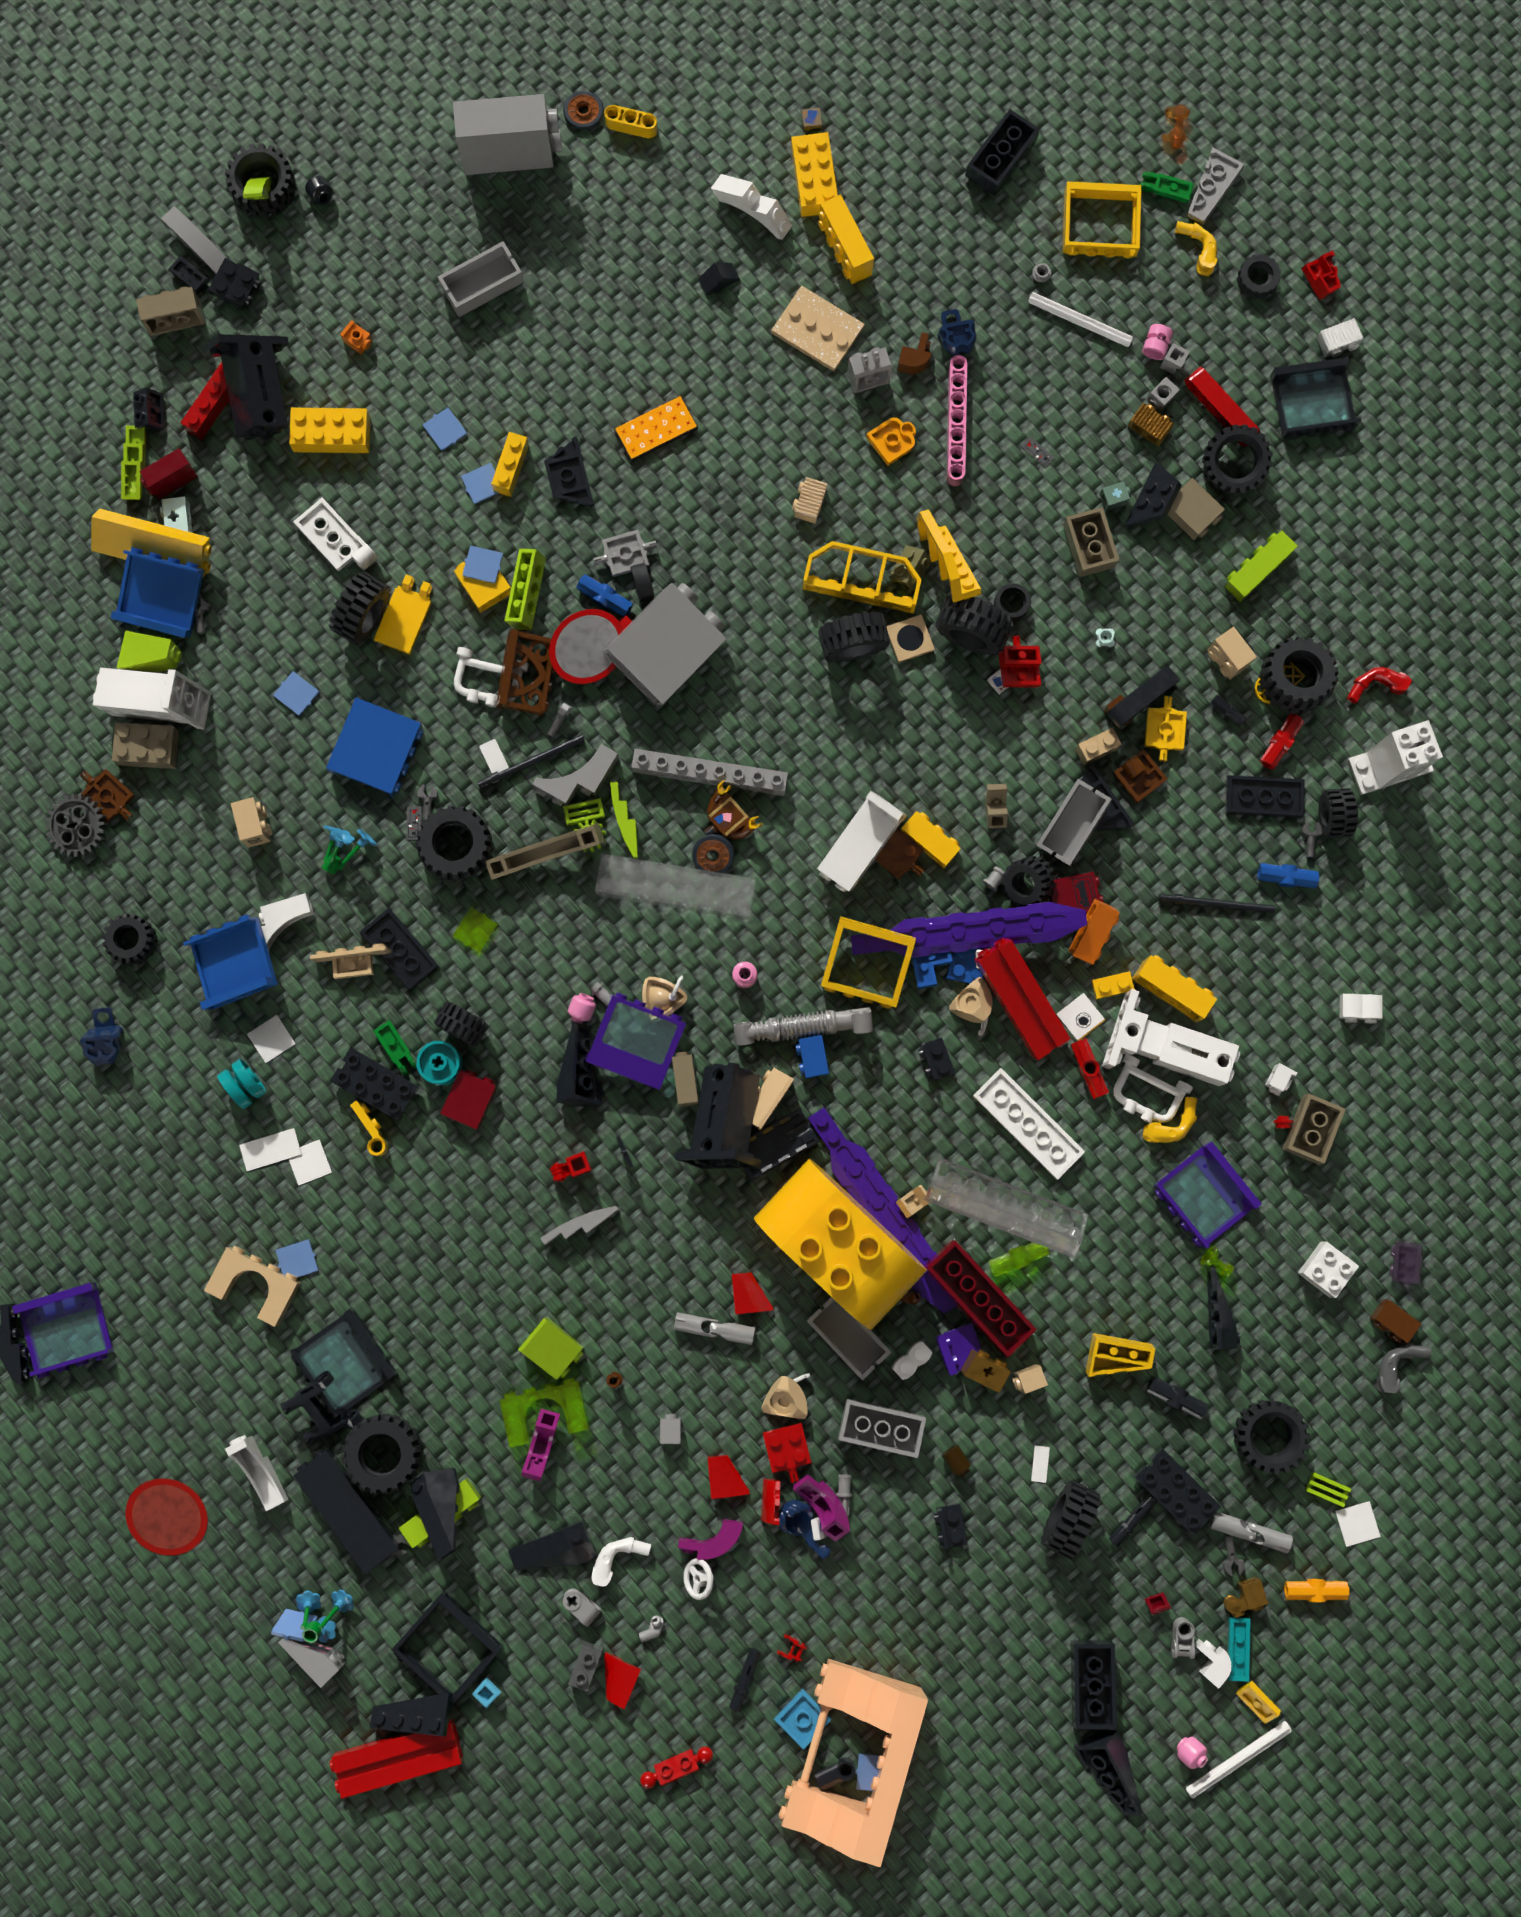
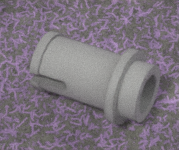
M597 982L590 989L591 995L598 997L607 1007L611 994L603 987V983Z

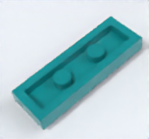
M1228 1616V1655L1231 1660V1672L1227 1678L1229 1681L1249 1682V1617Z

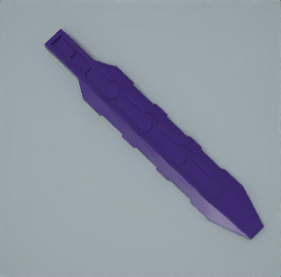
M1044 902L1028 904L1025 907L994 908L975 913L964 914L961 912L942 917L904 919L892 928L891 931L916 938L911 958L929 956V954L951 951L957 953L968 951V949L994 947V943L1001 938L1010 939L1014 944L1055 941L1087 925L1086 910ZM851 935L853 955L892 950L905 956L907 950L906 945L871 935Z
M825 1108L810 1116L808 1120L830 1150L831 1170L841 1185L924 1266L937 1253L931 1249L922 1236L920 1228L913 1218H906L896 1203L898 1196L891 1186H888L866 1150L846 1140ZM927 1272L912 1286L915 1292H918L921 1297L945 1314L957 1306Z

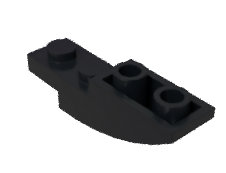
M15 1304L0 1305V1358L17 1385L26 1384L30 1378V1369L27 1367L29 1351L25 1343L17 1344L19 1339V1329L16 1328L18 1314H14L12 1307Z

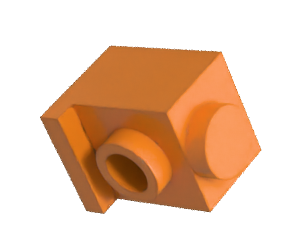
M353 320L348 323L340 334L343 342L360 354L368 350L372 344L370 333L355 324Z

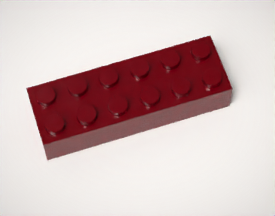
M956 1240L949 1241L924 1265L927 1269L926 1272L1003 1356L1009 1357L1037 1330Z

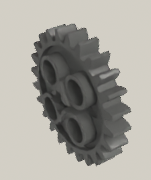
M72 794L71 797L64 795V800L58 798L59 805L52 804L54 811L48 810L47 812L51 817L45 818L49 825L44 826V828L50 829L46 836H52L49 843H56L54 849H61V854L67 853V856L72 857L74 855L75 857H81V854L88 856V851L95 852L94 846L101 847L98 841L105 840L101 836L102 833L108 832L103 829V826L108 825V823L102 820L107 816L100 814L103 808L97 807L98 802H92V797L85 798V795L79 794V796ZM82 809L84 810L83 817L80 816V811ZM64 815H66L67 818L65 823H63ZM89 827L90 833L87 836L86 829ZM70 833L72 834L71 842L68 839Z

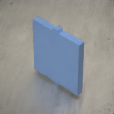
M446 408L437 415L434 414L433 418L423 424V427L441 451H444L452 444L456 445L458 440L467 435V432L449 408Z
M491 463L461 476L466 486V492L469 493L474 504L498 494V492L493 491L491 485L495 474Z
M470 545L468 556L464 560L463 576L495 584L498 572L501 570L500 565L503 553Z
M292 671L288 678L281 682L282 685L273 696L300 716L308 706L312 705L311 702L318 695L319 691Z
M309 1239L275 1250L279 1261L278 1267L281 1268L284 1275L288 1272L296 1277H301L319 1271L315 1260L316 1253H313Z
M285 1609L272 1629L271 1634L284 1637L286 1640L293 1639L303 1642L302 1633L304 1630L300 1626L303 1623L304 1612ZM309 1614L308 1623L317 1621V1616Z
M858 1755V1768L855 1770L857 1774L856 1790L873 1791L871 1789V1782L874 1776L877 1777L879 1771L877 1762L881 1755Z

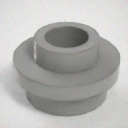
M1038 264L1034 267L1032 276L1037 282H1046L1051 276V269L1047 264ZM1043 272L1045 275L1041 276L1038 273Z

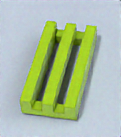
M601 798L563 806L567 826L584 823L586 819L593 821L605 818ZM598 804L599 806L592 809L568 813V810L578 809ZM600 812V814L570 820L572 817Z
M1312 1472L1305 1491L1344 1507L1351 1488ZM1318 1478L1343 1489V1494L1315 1482L1314 1479ZM1312 1485L1341 1497L1340 1501L1311 1489Z

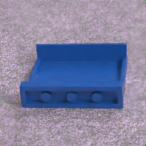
M131 547V550H124L123 553L127 554L117 610L112 611L111 619L183 638L191 637L204 569L198 568V564L187 562L186 565L181 564L179 559L168 557V560L162 559L161 555L157 553L143 554V550Z
M355 698L326 769L330 773L335 775L337 773L386 792L393 797L401 788L402 783L400 780L402 775L405 776L407 774L409 758L414 757L416 741H420L424 732L420 722Z
M244 915L238 918L239 921L226 922L219 929H209L206 931V934L191 936L189 941L183 943L184 946H191L206 998V1000L200 1002L202 1010H214L278 985L259 918Z

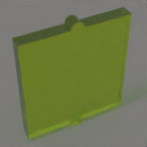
M471 907L452 936L463 942L464 946H469L480 953L498 924L489 919L486 914H481Z

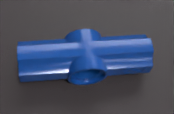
M586 574L578 581L576 589L592 598L600 607L608 608L623 618L631 612L633 603L617 594L609 585L601 584Z
M1260 863L1257 877L1260 881L1274 882L1284 887L1301 886L1315 889L1319 882V871L1299 869L1295 865L1288 864L1278 866Z

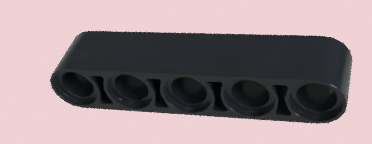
M1167 665L1116 704L1106 714L1118 728H1121L1175 686L1181 679Z

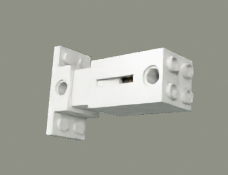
M1131 989L1125 993L1102 1064L1103 1068L1111 1069L1120 1064L1123 1054L1133 1055L1136 1053L1153 1059L1152 1064L1217 1086L1227 1084L1228 1081L1231 1082L1234 1075V1070H1232L1234 1062L1237 1063L1240 1056L1238 1051L1239 1045L1173 1023L1164 1026L1147 1020V1014L1134 1010L1135 1008L1137 1009L1140 1002V997H1138L1139 991ZM1127 1029L1131 1030L1132 1036L1128 1035ZM1218 1060L1221 1061L1222 1066H1219Z

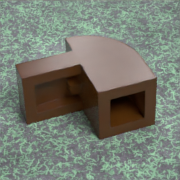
M921 333L918 349L902 346L897 371L917 374L928 367L932 355L929 352L931 341H928V333Z

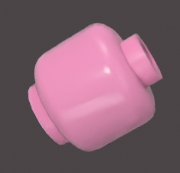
M749 962L738 963L732 971L734 983L741 988L753 986L757 980L756 967Z
M583 993L573 996L568 1007V1014L572 1016L571 1020L580 1024L583 1021H590L596 1008V1003L593 1001L594 998Z
M1184 1737L1177 1745L1178 1758L1190 1769L1202 1768L1207 1763V1748L1195 1737Z

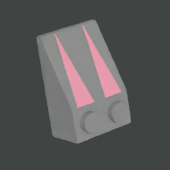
M285 1638L278 1642L320 1688L346 1663L343 1660L345 1658L339 1650H334L332 1647L318 1642L311 1644L305 1640L301 1642L293 1639L286 1640Z

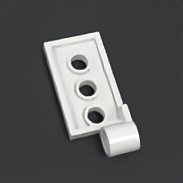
M323 498L319 499L293 521L338 572L352 560L364 571L378 559L374 551L357 536ZM320 520L326 521V525L323 528H317L316 523ZM331 534L338 535V539L335 542H330L328 538ZM345 547L351 549L350 554L347 556L341 554V550Z

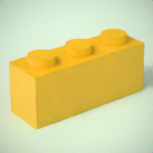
M512 432L508 433L491 482L493 491L512 497L529 448L527 437Z
M916 811L901 828V831L924 850L923 852L945 869L960 851V844L954 838H948L940 826H934L929 822L930 818L926 814Z

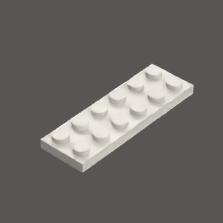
M1002 1068L973 1095L1056 1180L1085 1153Z

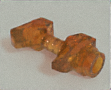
M1177 105L1165 109L1166 117L1176 119L1175 128L1161 135V138L1164 142H1170V146L1174 149L1181 148L1183 141L1186 139L1182 127L1184 119L1188 118L1190 110L1185 105Z

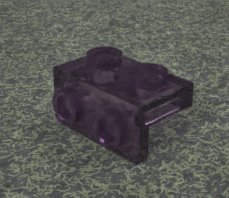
M1396 1241V1244L1392 1245L1391 1255L1394 1257V1265L1390 1266V1277H1393L1392 1280L1396 1282L1420 1284L1423 1244Z

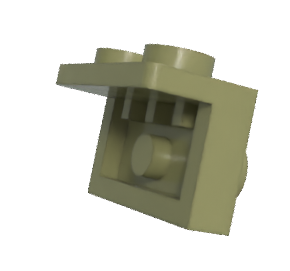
M906 545L900 556L906 557L922 579L926 569L930 566V557L925 550ZM896 563L889 576L890 580L907 585L911 591H915L916 582L904 564Z

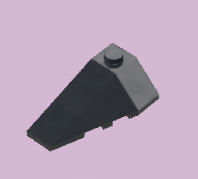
M576 1022L572 1023L557 1082L556 1102L577 1107L602 1106V1083L598 1081L596 1072L599 1068L585 1060L593 1045L589 1026Z
M1207 1268L1209 1348L1218 1350L1238 1349L1240 1333L1237 1332V1327L1216 1269Z
M456 1468L426 1472L410 1483L413 1501L438 1560H442L456 1551L457 1525L454 1524L455 1513L458 1512V1505L455 1504L456 1494L459 1493Z
M584 1519L508 1550L515 1570L579 1566L598 1557Z
M1100 1730L1076 1743L1073 1747L1086 1770L1090 1768L1096 1776L1095 1781L1099 1785L1103 1784L1108 1790L1109 1798L1124 1816L1142 1815L1143 1812L1127 1750L1118 1730Z

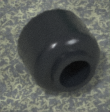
M314 176L306 183L305 191L313 203L323 205L331 200L333 189L324 177Z

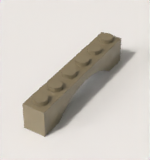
M599 823L490 858L485 863L492 880L550 859L599 845L605 840Z

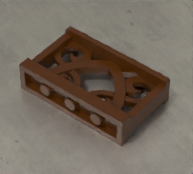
M510 629L507 635L496 707L522 711L541 716L544 711L547 712L549 707V700H546L547 693H550L552 688L550 674L553 675L554 673L549 657L551 638ZM517 639L530 641L532 643L530 644L529 648H527L523 644L517 642ZM537 644L544 645L547 650L546 655L541 656L539 654L541 649L533 653V647ZM523 654L525 655L521 662L516 661V655H519L521 658ZM529 659L539 676L531 684L524 687L521 677L512 672V668L523 666ZM545 661H546V663H545V669H544V667H543V665H542L541 662H545ZM511 680H517L520 689H517V685L512 686ZM542 683L540 691L539 689H537V687ZM528 693V698L533 701L532 696L537 695L539 698L538 704L535 706L529 705L525 700V694ZM520 696L522 704L510 702L507 699Z

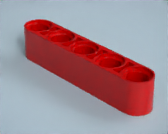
M1197 368L1185 378L1184 381L1188 389L1224 428L1244 424L1250 428L1258 429L1257 432L1260 433L1257 425L1204 368ZM1237 441L1241 446H1247V444Z

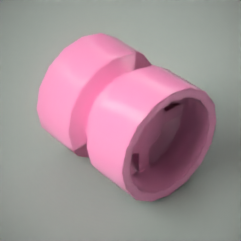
M1162 324L1151 325L1142 353L1148 358L1163 360L1166 357L1168 345L1173 336V330Z

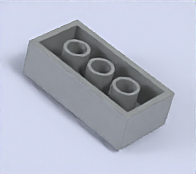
M846 1398L838 1440L918 1458L926 1417Z

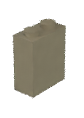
M1192 478L1179 490L1168 516L1195 541L1199 536L1203 538L1209 532L1208 527L1213 524L1215 526L1223 518L1221 515L1225 509Z
M687 1052L676 1053V1057H672L678 1105L679 1107L698 1105L692 1054L688 1055Z

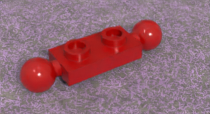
M704 1746L698 1750L696 1755L690 1749L654 1765L655 1773L650 1771L644 1772L640 1777V1783L646 1789L654 1787L658 1780L661 1786L667 1785L700 1770L699 1762L703 1764L711 1762L713 1751L709 1747Z

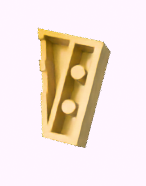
M1093 1333L1085 1372L1088 1377H1093L1100 1374L1151 1369L1155 1347L1150 1343Z

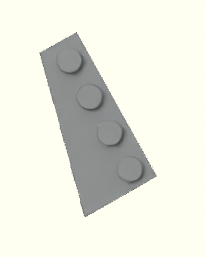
M1212 148L1187 217L1204 225L1244 169V163Z

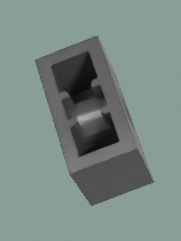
M584 1640L568 1685L586 1692L588 1691L603 1647Z

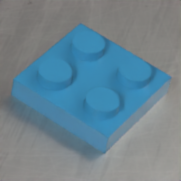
M802 1688L776 1715L774 1720L804 1749L812 1741L821 1707ZM829 1714L827 1716L825 1726L832 1720V1717Z

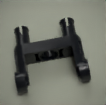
M330 1371L322 1372L315 1378L313 1383L298 1390L294 1397L280 1404L282 1411H285L284 1414L286 1415L299 1407H303L315 1422L316 1427L303 1433V1438L307 1441L308 1445L322 1436L329 1437L346 1426L347 1428H352L360 1423L363 1418L358 1410H348L332 1419L316 1398L317 1394L325 1391L326 1387L333 1382L334 1377Z

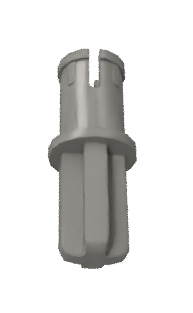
M841 1474L839 1475V1487L836 1496H838L848 1516L850 1497H852V1494H850L852 1476Z

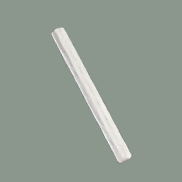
M1033 292L1029 297L1028 302L1119 344L1129 347L1132 342V336Z
M1283 1721L1187 1786L1186 1791L1191 1798H1195L1291 1733L1290 1726L1287 1722Z

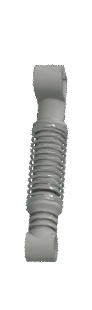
M867 1007L837 1012L826 1010L825 1013L821 1011V1014L817 1011V1014L812 1012V1015L808 1012L807 1016L805 1013L803 1016L799 1014V1017L795 1014V1017L790 1015V1018L786 1015V1018L781 1017L782 1022H780L779 1017H777V1020L776 1017L769 1018L764 1024L762 1021L760 1024L755 1022V1025L752 1022H740L733 1025L735 1044L748 1045L755 1043V1039L760 1041L761 1038L762 1041H765V1038H767V1040L776 1042L780 1041V1036L783 1041L785 1038L789 1040V1037L793 1040V1037L797 1039L799 1036L801 1039L802 1035L804 1038L807 1035L811 1037V1034L812 1036H815V1034L819 1036L820 1033L822 1036L824 1033L828 1035V1032L831 1035L836 1034L837 1031L852 1029L857 1034L873 1031L872 1014L870 1008Z

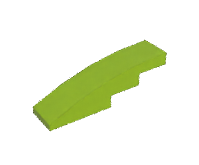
M272 177L248 180L244 188L243 198L248 200L269 199L268 192H271L270 185H273Z
M126 425V443H123V461H121L122 500H141L143 484L140 479L143 477L139 471L145 468L147 427L137 429L133 425Z
M610 782L612 803L619 829L634 861H638L636 819H628L627 800L620 801L618 782Z

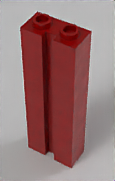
M1001 938L994 943L995 946L991 949H984L977 954L978 957L974 960L1033 1058L1040 1060L1049 1054L1052 1049L1063 1045L1071 1038L1013 941Z
M453 1718L448 1721L446 1737L409 1732L401 1733L335 1752L331 1757L332 1760H330V1768L332 1773L335 1772L337 1774L338 1780L335 1781V1789L337 1793H340L342 1799L462 1764L464 1757Z

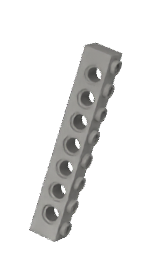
M640 749L634 750L632 761L633 773L716 786L725 780L723 787L731 785V788L785 796L788 772Z

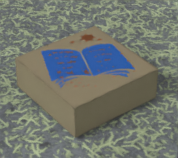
M820 108L802 109L804 130L822 128Z

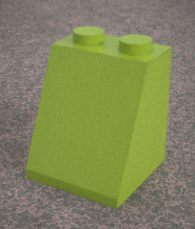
M125 631L116 668L151 673L163 672L168 669L172 670L176 669L177 664L181 662L182 652H180L181 650L171 639Z
M545 1317L518 1349L556 1380L559 1377L564 1379L571 1370L569 1365L573 1361L577 1363L584 1354L581 1352L584 1347L548 1317Z

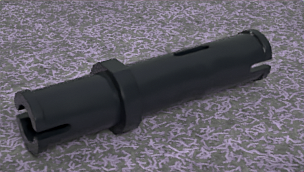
M1148 1493L1125 1521L1119 1523L1118 1529L1108 1539L1115 1546L1119 1547L1129 1534L1132 1535L1134 1533L1133 1529L1158 1501Z
M750 1648L738 1683L734 1685L733 1689L735 1691L729 1706L734 1711H741L745 1697L749 1695V1686L761 1655V1651Z

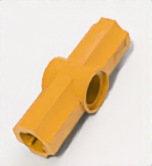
M1323 1579L1285 1581L1284 1593L1287 1600H1308L1310 1602L1348 1600L1349 1587L1346 1581H1325Z

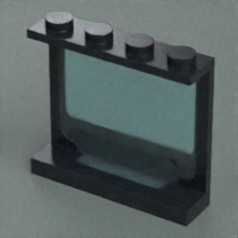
M1349 357L1274 368L1270 377L1282 439L1289 438V440H1295L1300 438V436L1306 435L1307 437H1315L1320 433L1330 435L1337 431L1344 430L1345 432H1350L1357 428L1361 418H1355L1346 369L1350 365Z
M354 1308L348 1309L344 1312V1315L299 1347L290 1351L292 1353V1361L296 1366L300 1365L304 1371L302 1375L308 1383H313L315 1378L322 1372L330 1371L334 1377L333 1382L326 1387L325 1391L316 1396L319 1399H323L326 1404L324 1406L330 1416L334 1415L335 1418L398 1374Z

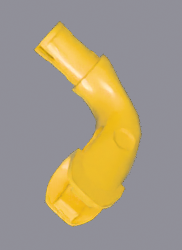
M1177 221L1175 233L1188 235L1202 242L1203 249L1198 257L1196 269L1199 275L1210 276L1217 263V242L1215 238L1197 223L1189 224Z
M1185 1097L1184 1114L1181 1115V1123L1178 1127L1162 1126L1161 1123L1157 1122L1150 1123L1143 1128V1138L1153 1143H1170L1184 1138L1197 1120V1116H1195L1197 1098Z

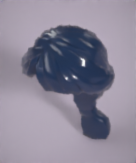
M798 1500L785 1503L779 1510V1528L789 1535H801L806 1540L810 1549H813L822 1559L828 1558L830 1548L825 1544H818L817 1540L813 1539L811 1520L814 1518L811 1506Z

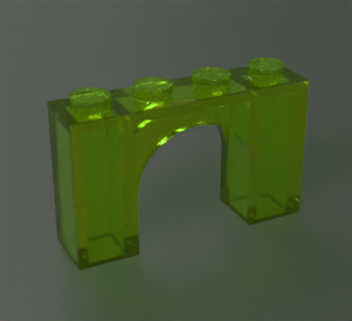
M574 1378L562 1380V1385L555 1386V1382L543 1385L544 1389L540 1390L531 1387L524 1389L523 1394L516 1395V1392L504 1394V1398L500 1399V1405L509 1448L531 1442L527 1424V1411L535 1400L541 1398H549L560 1404L565 1414L569 1434L588 1430L590 1426L580 1380L575 1381Z

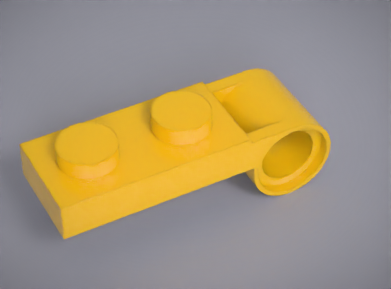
M356 1100L350 1106L372 1136L367 1145L369 1153L375 1156L385 1155L388 1151V1144L379 1130L382 1128L375 1118L372 1120L368 1113L371 1111L364 1102L360 1103ZM380 1141L382 1143V1150L376 1153L373 1146L376 1142Z

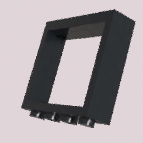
M444 1590L392 1648V1651L398 1661H404L409 1666L408 1670L414 1676L419 1675L424 1680L423 1684L432 1691L434 1689L438 1694L452 1693V1706L504 1645ZM440 1603L491 1650L454 1693L403 1646Z

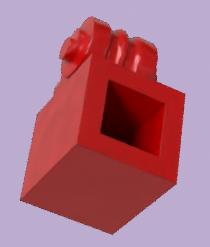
M585 1151L565 1158L566 1163L564 1164L557 1162L549 1168L553 1181L557 1182L565 1181L570 1175L575 1178L592 1171Z

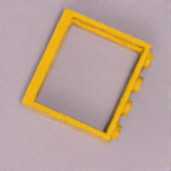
M1067 181L1064 190L1062 253L1072 256L1086 254L1087 256L1137 257L1140 249L1141 185ZM1071 198L1132 201L1131 245L1071 242Z
M840 916L821 986L828 992H843V995L849 998H854V996L861 997L862 1001L867 1003L879 1002L881 1003L880 1006L892 1009V1006L897 1007L916 938ZM843 928L907 946L892 999L828 981Z

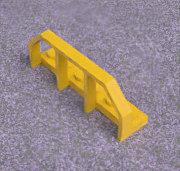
M929 509L919 512L916 517L919 540H928L931 562L938 560L941 580H950L953 603L981 595V588L947 527H938Z
M831 541L809 555L802 589L914 614L921 578L906 557ZM832 548L849 552L842 584L832 579L826 581L814 575L809 576L812 560ZM853 553L883 559L876 590L872 588L862 589L857 588L854 584H846ZM886 561L904 564L916 582L914 598L909 596L898 597L890 592L880 593Z

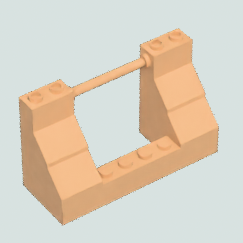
M828 1659L827 1664L823 1663L820 1672V1676H823L821 1684L816 1685L814 1696L817 1697V1703L820 1704L821 1711L801 1779H798V1782L792 1780L791 1786H787L784 1796L787 1801L785 1807L781 1806L778 1818L781 1819L782 1827L805 1833L852 1859L881 1867L928 1699L921 1687ZM832 1708L841 1710L889 1733V1735L884 1737L883 1748L885 1750L883 1756L878 1758L877 1768L879 1771L877 1777L874 1776L872 1779L871 1789L873 1792L871 1798L868 1797L866 1802L827 1790L821 1791L820 1788L810 1786L808 1782L828 1712Z

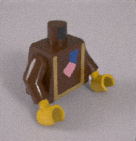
M725 780L718 784V789L710 799L707 809V820L711 826L704 833L705 835L720 834L722 837L731 840L745 838L756 828L762 827L763 823L756 825L755 820L759 816L750 819L728 793L725 794L731 789V785L724 789L723 783Z

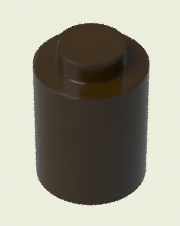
M958 1444L941 1455L955 1476L963 1477L971 1471L969 1469L971 1463Z

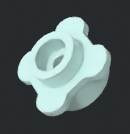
M1111 628L1097 629L1096 645L1098 647H1113L1115 644L1113 640L1114 630Z

